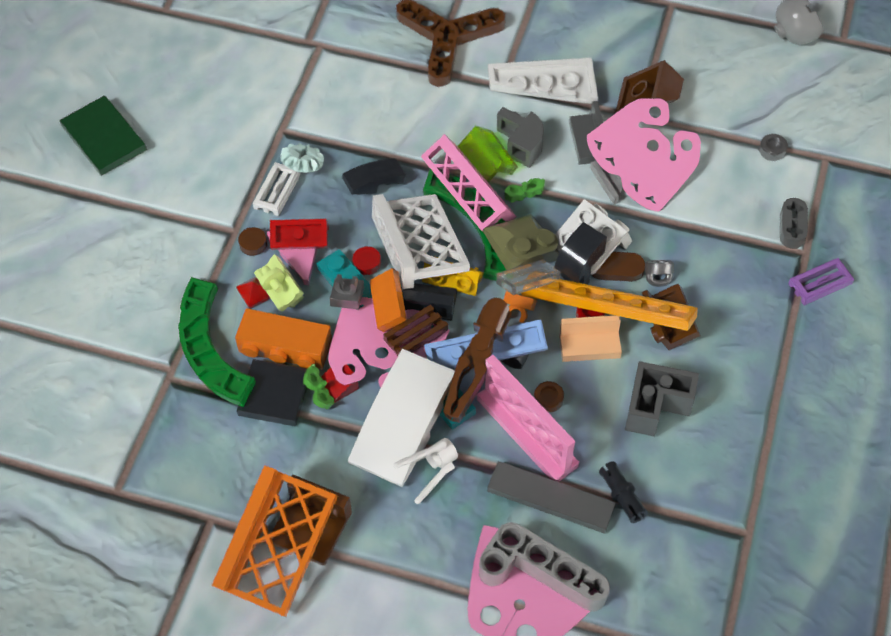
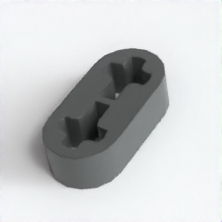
M789 198L783 203L780 212L779 238L785 247L797 249L804 244L808 233V208L803 200ZM790 209L795 210L797 214L796 218H792V210ZM791 228L795 229L796 238L792 237L790 233Z

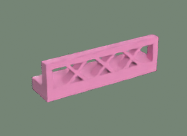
M445 134L421 156L481 231L486 227L495 225L501 218L504 221H509L517 217L459 147ZM443 149L446 153L444 164H434L431 158ZM450 169L461 170L460 182H449ZM465 188H476L475 201L464 200ZM481 206H491L495 212L483 223L479 218Z

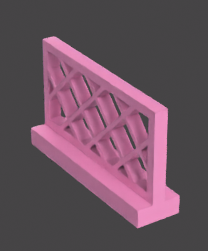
M494 355L487 358L485 389L477 394V401L549 479L560 482L579 467V461L573 456L575 440Z

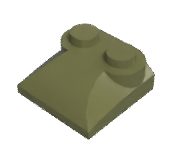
M531 214L489 226L483 230V233L509 275L556 261L559 255L557 236L552 231L543 229Z

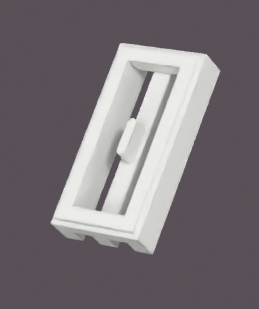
M275 162L253 202V208L256 210L262 208L265 213L272 211L275 216L279 217L301 176L300 172ZM283 171L279 180L276 182L268 201L265 202L264 200L268 192L270 191L275 179L277 178L279 172Z

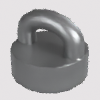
M671 260L646 261L645 273L647 282L656 287L669 284L673 278L674 263ZM653 274H666V277L656 280L653 278Z

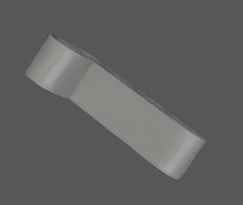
M514 522L505 523L497 530L480 557L479 577L483 583L489 586L502 584L515 566L589 611L600 610L605 605L610 590L609 582L602 574ZM507 537H512L518 541V544L508 546L503 540ZM541 554L546 560L542 563H536L531 560L530 556ZM489 563H497L502 569L497 572H491L485 566ZM562 570L569 571L573 578L564 580L559 577L558 572ZM579 579L583 580V583L581 582L580 588H577ZM593 589H597L599 592H596L594 596L588 593Z

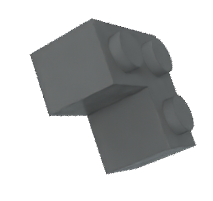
M639 361L625 430L655 437L661 411L690 416L695 400L699 373Z

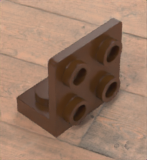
M292 474L291 477L338 496L310 560L324 566L352 513L350 497ZM287 483L290 501L297 498L298 494L295 486ZM301 488L303 495L309 493V491ZM316 495L305 500L311 516L323 510L327 498ZM301 502L285 509L290 525L306 518ZM282 516L279 517L271 533L285 527ZM319 519L313 521L315 527ZM309 523L292 530L298 546L310 541L312 531ZM288 532L272 538L273 545L286 551L293 548ZM306 549L300 551L302 557Z

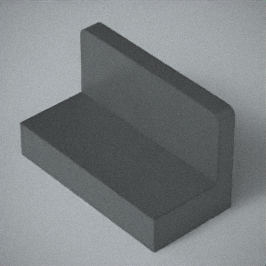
M592 101L591 114L570 116L569 118L570 130L579 165L591 164V162L596 161L588 147L587 135L603 123L598 101ZM594 140L598 144V150H600L602 142Z

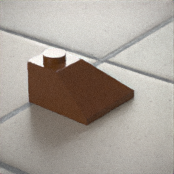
M665 60L624 77L615 114L637 99L659 98L667 103L675 102L680 99L684 78Z

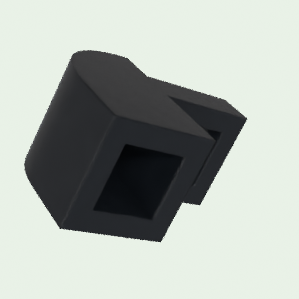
M583 222L565 242L556 259L554 268L560 271V276L564 280L588 285L590 283L591 267L605 253L607 236Z

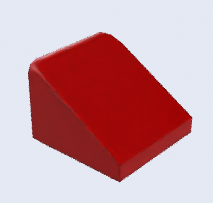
M347 364L343 366L342 371L344 374H353V371ZM331 367L321 376L327 382L324 388L329 391V395L334 398L335 403L359 389L358 381L347 385L339 383Z

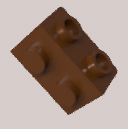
M675 284L654 295H651L648 290L642 292V295L645 297L689 306L683 289L679 284ZM695 321L688 331L654 324L650 328L657 343L662 342L668 350L701 336Z

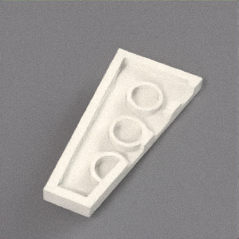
M592 58L488 64L490 91L592 104V101H598Z

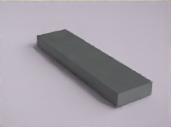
M498 461L487 487V492L604 534L616 503Z

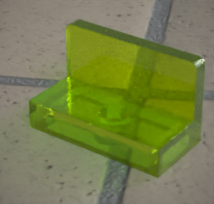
M475 125L458 145L459 149L488 183L498 172L512 175L518 168L490 129Z

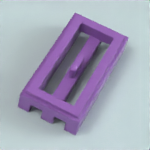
M836 258L790 278L788 284L791 288H795L794 293L797 297L801 296L802 304L807 305L851 285L854 278L841 260ZM836 268L839 270L830 275L820 277L812 283L802 286V283L807 282L813 278H816L822 274H825L831 270H834Z

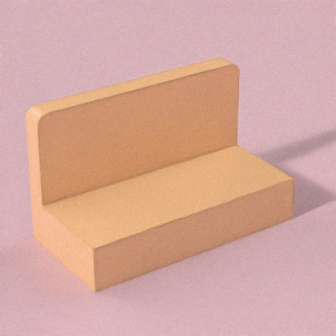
M620 316L562 319L559 334L562 362L621 358Z

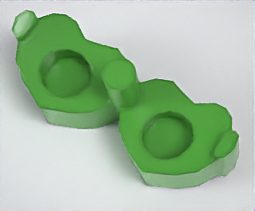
M539 178L530 179L528 182H522V187L511 184L504 190L505 200L513 203L515 201H522L525 197L533 198L535 195H540L545 189V180Z
M312 364L304 374L303 384L314 391L313 403L327 410L335 403L334 398L324 388L327 382L320 377L319 369L315 367V364Z

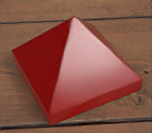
M257 277L236 286L249 309L271 299L260 285Z

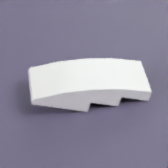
M402 349L372 404L349 456L348 463L403 487L417 460L399 468H394L393 464L424 450L431 437L430 430L444 407L443 400L450 390L455 370Z

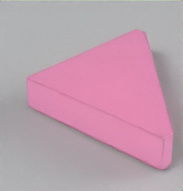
M270 231L267 232V238H268V241H269V242H270ZM317 249L278 250L290 268L303 280L304 285L309 286Z

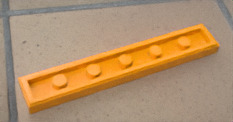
M532 274L521 286L522 296L686 331L690 329L697 318L698 308L538 274Z

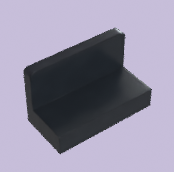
M414 283V288L402 289L405 310L421 311L431 304L434 312H438L441 319L453 320L457 289Z

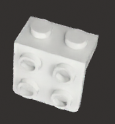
M584 199L555 235L558 238L557 250L559 252L568 238L583 222L607 236L605 253L591 267V274H594L618 245L626 250L632 243V239L628 233L630 229L618 219L613 221L607 216V211L598 204L593 206Z

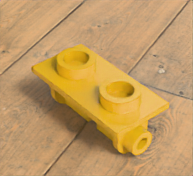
M424 262V268L432 266ZM470 267V270L467 272L424 278L422 282L440 287L455 288L457 292L476 296L478 282H481L483 272L478 271L479 268Z

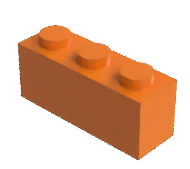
M246 308L235 340L239 352L245 356L269 358L276 363L282 364L287 362L297 364L306 369L315 364V367L323 370L331 346L332 334L330 325Z

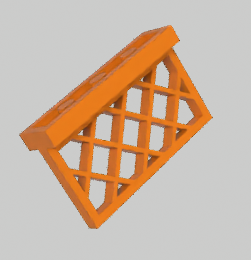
M264 465L211 586L286 617L338 496ZM285 481L295 486L298 497L282 504L279 492ZM301 488L309 491V493L303 495ZM316 495L327 498L323 510L311 516L305 500ZM276 501L278 506L273 508V505ZM301 502L306 518L290 525L285 509ZM280 511L285 527L269 534L266 521L270 515ZM319 519L315 527L313 521ZM309 523L312 531L310 541L298 546L292 530ZM263 530L265 536L259 538ZM288 532L293 548L277 555L272 538ZM267 541L272 558L256 564L253 556L255 546ZM306 549L302 557L300 551ZM296 553L299 562L296 572L285 576L279 560ZM250 561L251 567L246 568L247 565H248V562ZM274 562L280 579L264 585L259 568ZM254 572L259 588L248 593L237 589L242 576ZM293 579L289 587L287 581ZM279 584H283L286 593L281 607L270 603L266 591ZM261 593L264 600L254 595Z

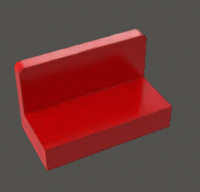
M327 219L270 220L271 250L328 248L329 223Z

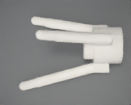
M443 438L429 448L393 464L394 468H399L416 460L418 462L426 458L434 469L437 467L441 468L415 499V504H420L448 472L455 469L452 461L458 458V454L449 439Z

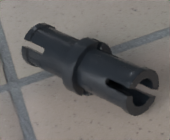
M612 461L605 464L608 470L606 471L604 467H601L599 474L612 491L611 497L615 502H619L631 523L641 521L639 514L645 518L648 511L634 493L635 487L631 482L626 481L616 462Z

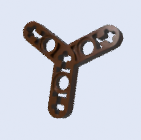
M401 0L396 5L397 20L433 42L428 65V81L436 87H443L450 83L457 45L499 33L505 27V13L499 8L485 9L448 21L414 0ZM428 20L432 21L433 25L423 26L421 22ZM467 25H474L477 27L473 31H468L464 29V27ZM445 34H449L448 42L444 41ZM441 51H446L450 53V55L447 57H439L437 56V53ZM439 67H443L441 75H437Z

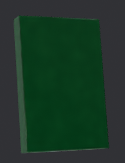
M105 95L59 120L62 128L100 176L147 150L142 139Z

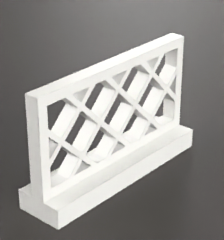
M384 194L373 196L372 219L393 268L399 272L402 289L414 288V280L470 270L468 259L436 194L386 201ZM432 205L433 209L427 211L420 208V206ZM402 209L407 212L403 216L393 212V210ZM415 214L424 219L422 222L411 219V217ZM430 221H433L442 226L437 229L428 224ZM404 225H406L411 228H414L415 230L412 233L402 230L401 228ZM424 232L432 235V237L428 240L418 235ZM440 238L450 242V244L446 247L436 243V241ZM411 243L423 246V248L418 251L409 246ZM429 250H433L441 255L435 258L426 253ZM448 256L458 260L459 263L451 264L444 260ZM423 261L432 266L418 269L417 264Z

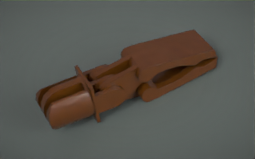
M501 298L489 299L483 306L476 323H473L474 331L478 333L472 338L469 346L457 362L443 411L445 417L452 422H461L485 382L487 372L486 359L493 353L494 341H503L504 332L510 321V309ZM474 368L475 376L467 392L458 400L461 382L464 376Z

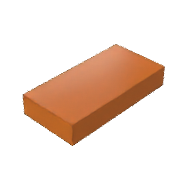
M391 268L372 278L370 286L377 329L385 332L407 320L399 272Z

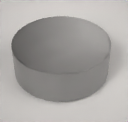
M768 134L761 139L759 153L767 160L778 161L786 154L787 141L780 135Z

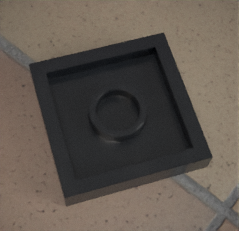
M253 359L248 375L254 377L256 384L244 407H237L238 416L296 427L307 387L303 384L304 374L307 369Z

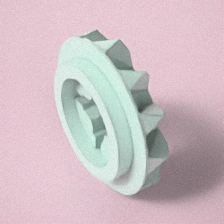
M298 143V145L289 144L288 147L282 148L280 159L285 166L294 171L309 173L322 168L324 155L319 153L318 148H311L309 144L305 146Z

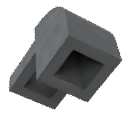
M502 107L497 113V131L510 137L508 139L507 157L530 168L542 152L543 123L532 111L524 118L519 113Z

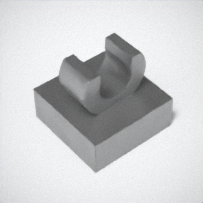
M338 274L335 277L329 298L330 306L359 310L364 292V281L358 280L356 276H353L352 279H344L342 275Z

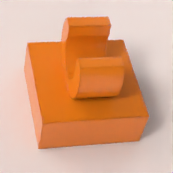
M507 291L503 299L507 304H510V317L513 310L517 309L521 312L519 320L521 323H525L528 318L526 309L534 311L537 302L535 299Z

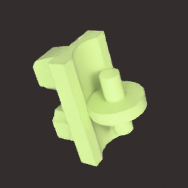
M274 254L265 266L254 272L260 285L267 292L278 310L283 312L288 307H295L303 300V291L277 255Z

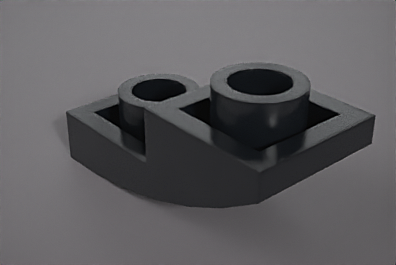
M396 158L369 162L352 168L342 175V179L352 195L377 193L379 185L402 184L406 177Z

